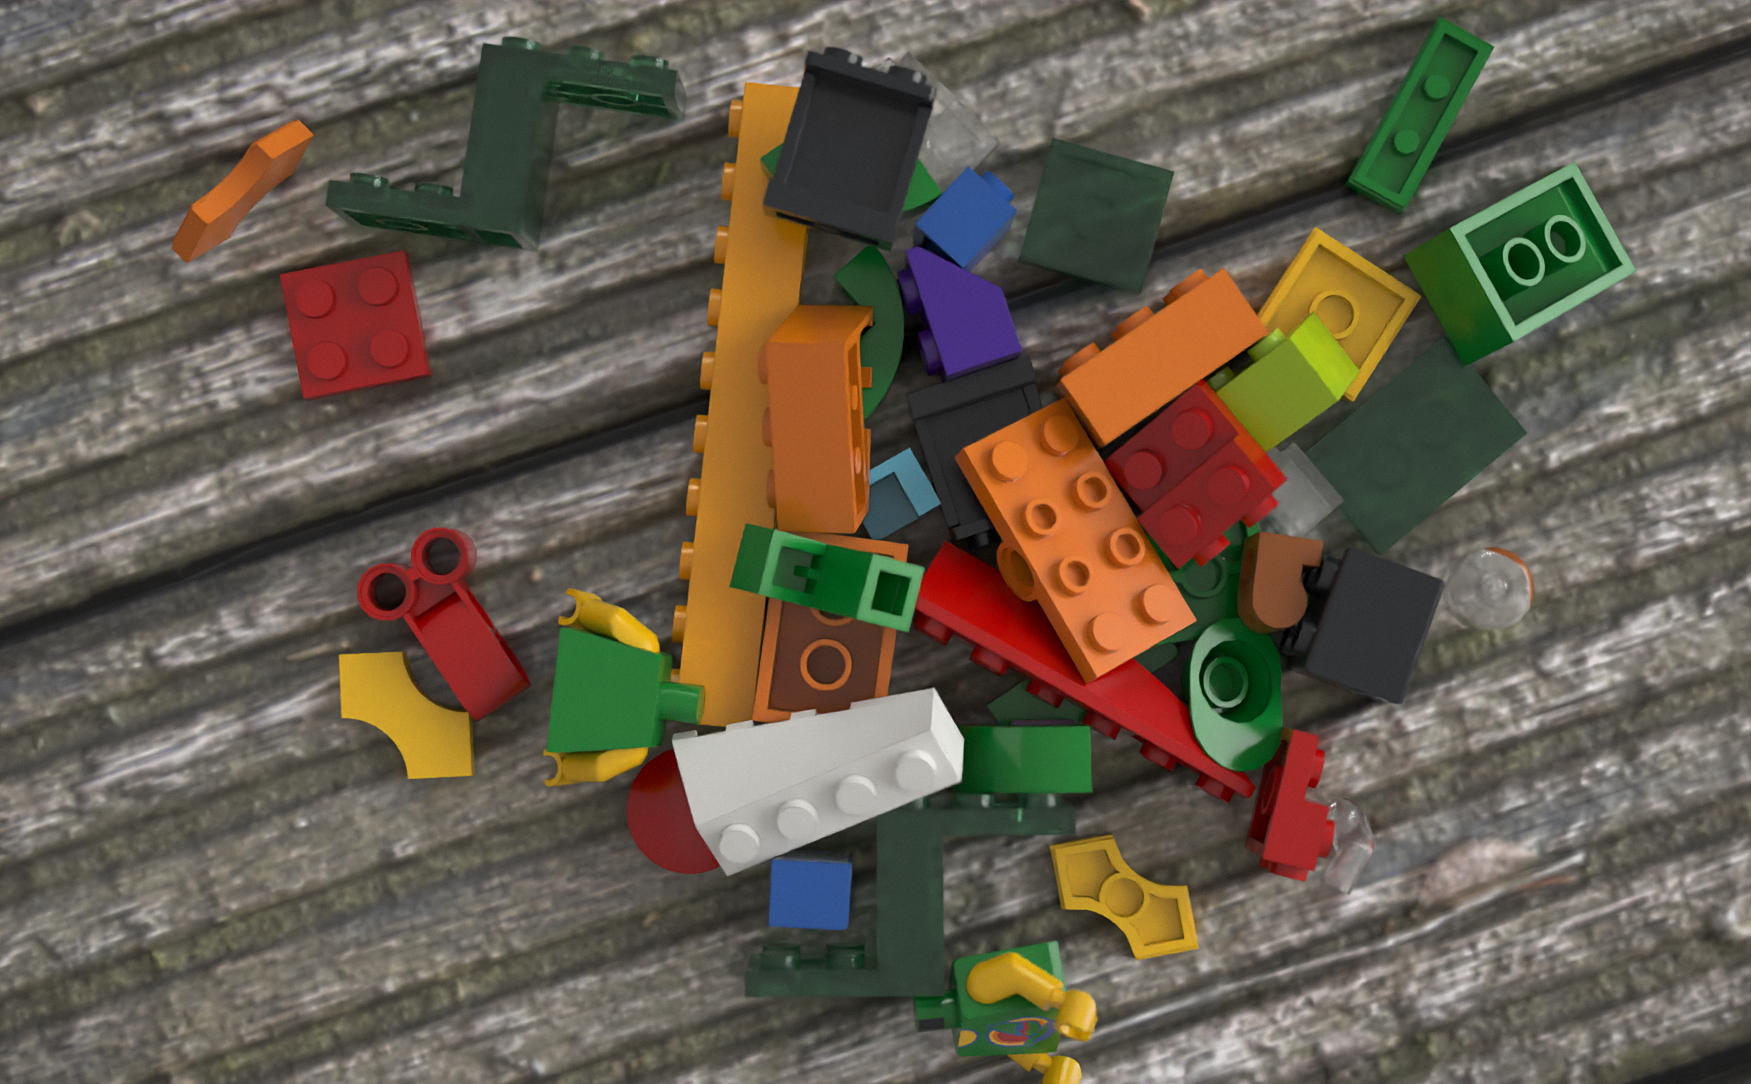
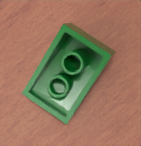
M1575 162L1450 227L1403 255L1465 367L1513 343L1636 272Z

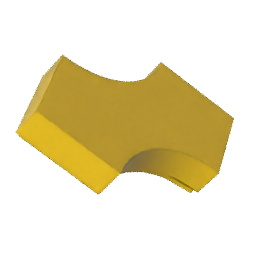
M406 651L339 654L341 718L361 720L376 726L386 733L397 745L403 756L408 779L475 775L473 717L466 710L448 708L429 697L416 682Z
M1112 833L1049 844L1061 909L1089 910L1110 919L1127 937L1136 960L1199 949L1186 884L1157 883L1137 874L1123 860Z

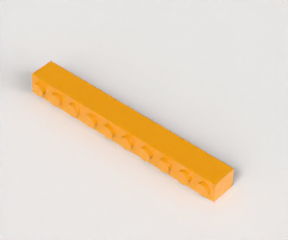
M745 82L743 100L732 99L730 106L728 137L738 138L739 141L736 163L725 162L723 170L721 200L732 201L729 226L718 225L716 233L714 263L725 264L722 289L711 288L709 296L707 326L718 327L715 352L704 351L700 389L711 390L708 416L697 414L693 440V452L703 453L704 457L701 479L690 478L687 493L686 516L697 517L694 542L683 541L680 556L679 579L690 580L687 606L676 605L672 629V643H680L683 646L680 669L672 668L670 682L704 686L705 701L701 725L726 727L727 724L749 721L753 717L769 597L729 586L745 523L775 530L777 526L776 508L768 506L766 497L767 477L769 471L774 468L772 447H766L762 437V420L765 409L769 407L768 384H761L759 380L758 355L761 345L765 344L798 305H801L809 228L764 215L762 203L769 178L762 171L760 158L784 142L799 92L798 87Z

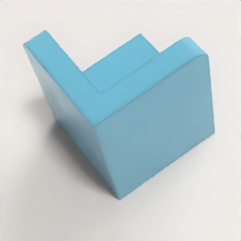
M910 448L870 470L869 512L862 523L872 540H882L935 510L942 504Z

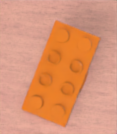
M1065 397L963 448L954 456L1003 540L997 549V562L1004 581L1020 599L1027 602L1035 599L1038 600L1086 684L1197 621Z

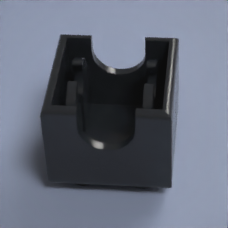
M1353 547L1327 551L1321 558L1320 567L1304 575L1302 584L1306 593L1310 596L1303 617L1296 624L1285 628L1279 652L1288 655L1285 667L1290 671L1373 701L1402 704L1445 583L1439 578Z

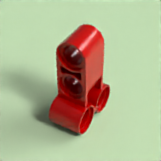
M432 528L424 531L415 540L411 549L412 567L402 563H383L369 568L361 576L357 585V599L361 608L372 618L380 621L404 618L463 707L476 721H480L531 687V681L519 660L465 581L473 572L477 562V550L473 540L465 532L455 528ZM444 537L452 540L460 552V560L457 567L446 575L437 572L429 560V552L432 545ZM389 573L397 575L406 587V596L403 603L394 610L384 607L377 597V585Z

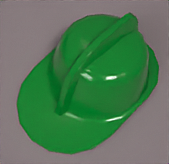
M1240 617L1220 619L1206 627L1194 643L1191 654L1184 662L1180 677L1181 694L1190 710V718L1196 740L1208 757L1221 767L1236 772L1257 770L1269 762L1280 745L1283 726L1281 701L1282 673L1279 652L1269 634H1260L1250 630Z

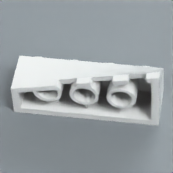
M935 688L852 702L849 710L820 715L817 714L816 709L791 713L790 720L754 726L753 720L727 724L726 731L701 736L697 735L696 730L673 734L672 744L695 827L726 875L729 876L960 782L964 738Z

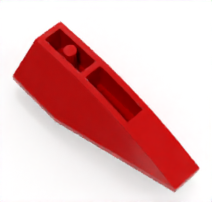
M947 541L944 542L922 578L913 616L916 617L913 622V629L945 647L951 637L973 649L969 660L1001 678L1005 675L1007 669H1010L1029 679L1030 682L1025 691L1054 708L1059 709L1065 699L1086 711L1081 722L1090 726L1091 729L1112 740H1116L1121 731L1143 743L1138 754L1170 772L1173 771L1176 763L1199 774L1194 785L1215 798L1228 804L1234 794L1242 799L1251 798L1256 786L1244 772H1236L1221 767L1204 753L1193 733L1190 710L1147 669L1131 658L1086 684L1038 600L1035 599L1027 602L1020 599L1006 584L999 570Z

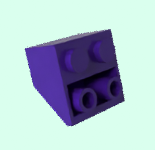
M918 246L905 250L904 269L897 271L898 279L896 281L907 315L920 314L925 331L917 333L918 340L916 341L928 376L939 373L941 381L945 382L1019 358L1022 348L1002 288Z

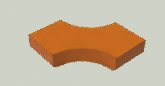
M296 120L295 122L287 123L252 143L236 167L214 189L190 206L172 241L173 245L171 248L188 263L229 239L246 214L269 191L294 173L314 134L303 123Z

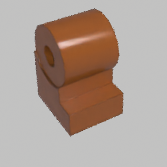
M1259 531L1244 539L1237 607L1242 622L1250 630L1260 634H1271L1296 624L1303 617L1307 607V593L1301 583V574L1320 567L1323 541Z

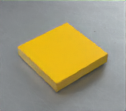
M1315 227L1300 247L1257 316L1269 333L1279 328L1285 334L1314 311L1360 370V373L1341 397V399L1350 404L1365 385L1422 295Z

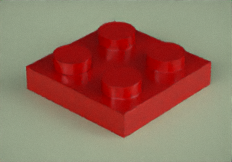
M405 250L279 274L303 399L310 401L432 377L409 253Z

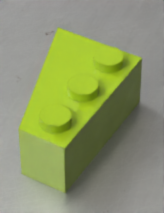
M1313 311L1285 334L1279 328H1276L1246 351L1252 359L1234 373L1226 365L1208 378L1206 382L1267 453L1339 401L1360 373V370Z

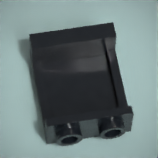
M827 46L823 54L808 51L804 63V75L773 179H769L762 203L764 215L891 252L935 103L937 88L926 85L927 77L910 68L891 65L886 73L862 66L863 58L845 49Z
M1029 355L906 394V402L936 495L942 503L940 507L951 541L954 543L966 539L969 550L992 544L1002 539L954 456L963 448L1043 408L1035 385L1037 378Z

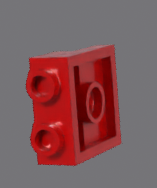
M1204 378L1104 461L1110 474L1143 512L1137 518L1138 522L1178 569L1191 558L1200 568L1231 543L1223 533L1241 519L1248 528L1259 522L1280 504L1272 493L1287 480L1286 476Z
M1282 726L1280 745L1272 759L1264 764L1244 848L1260 857L1258 866L1268 869L1267 872L1306 882L1308 871H1315L1317 858H1327L1335 832V821L1327 819L1330 807L1305 797L1307 787L1315 789L1320 781L1325 751L1317 749L1318 735Z

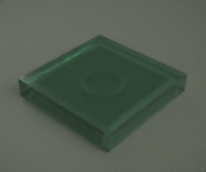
M1052 138L1018 262L1139 296L1143 288L1175 171Z

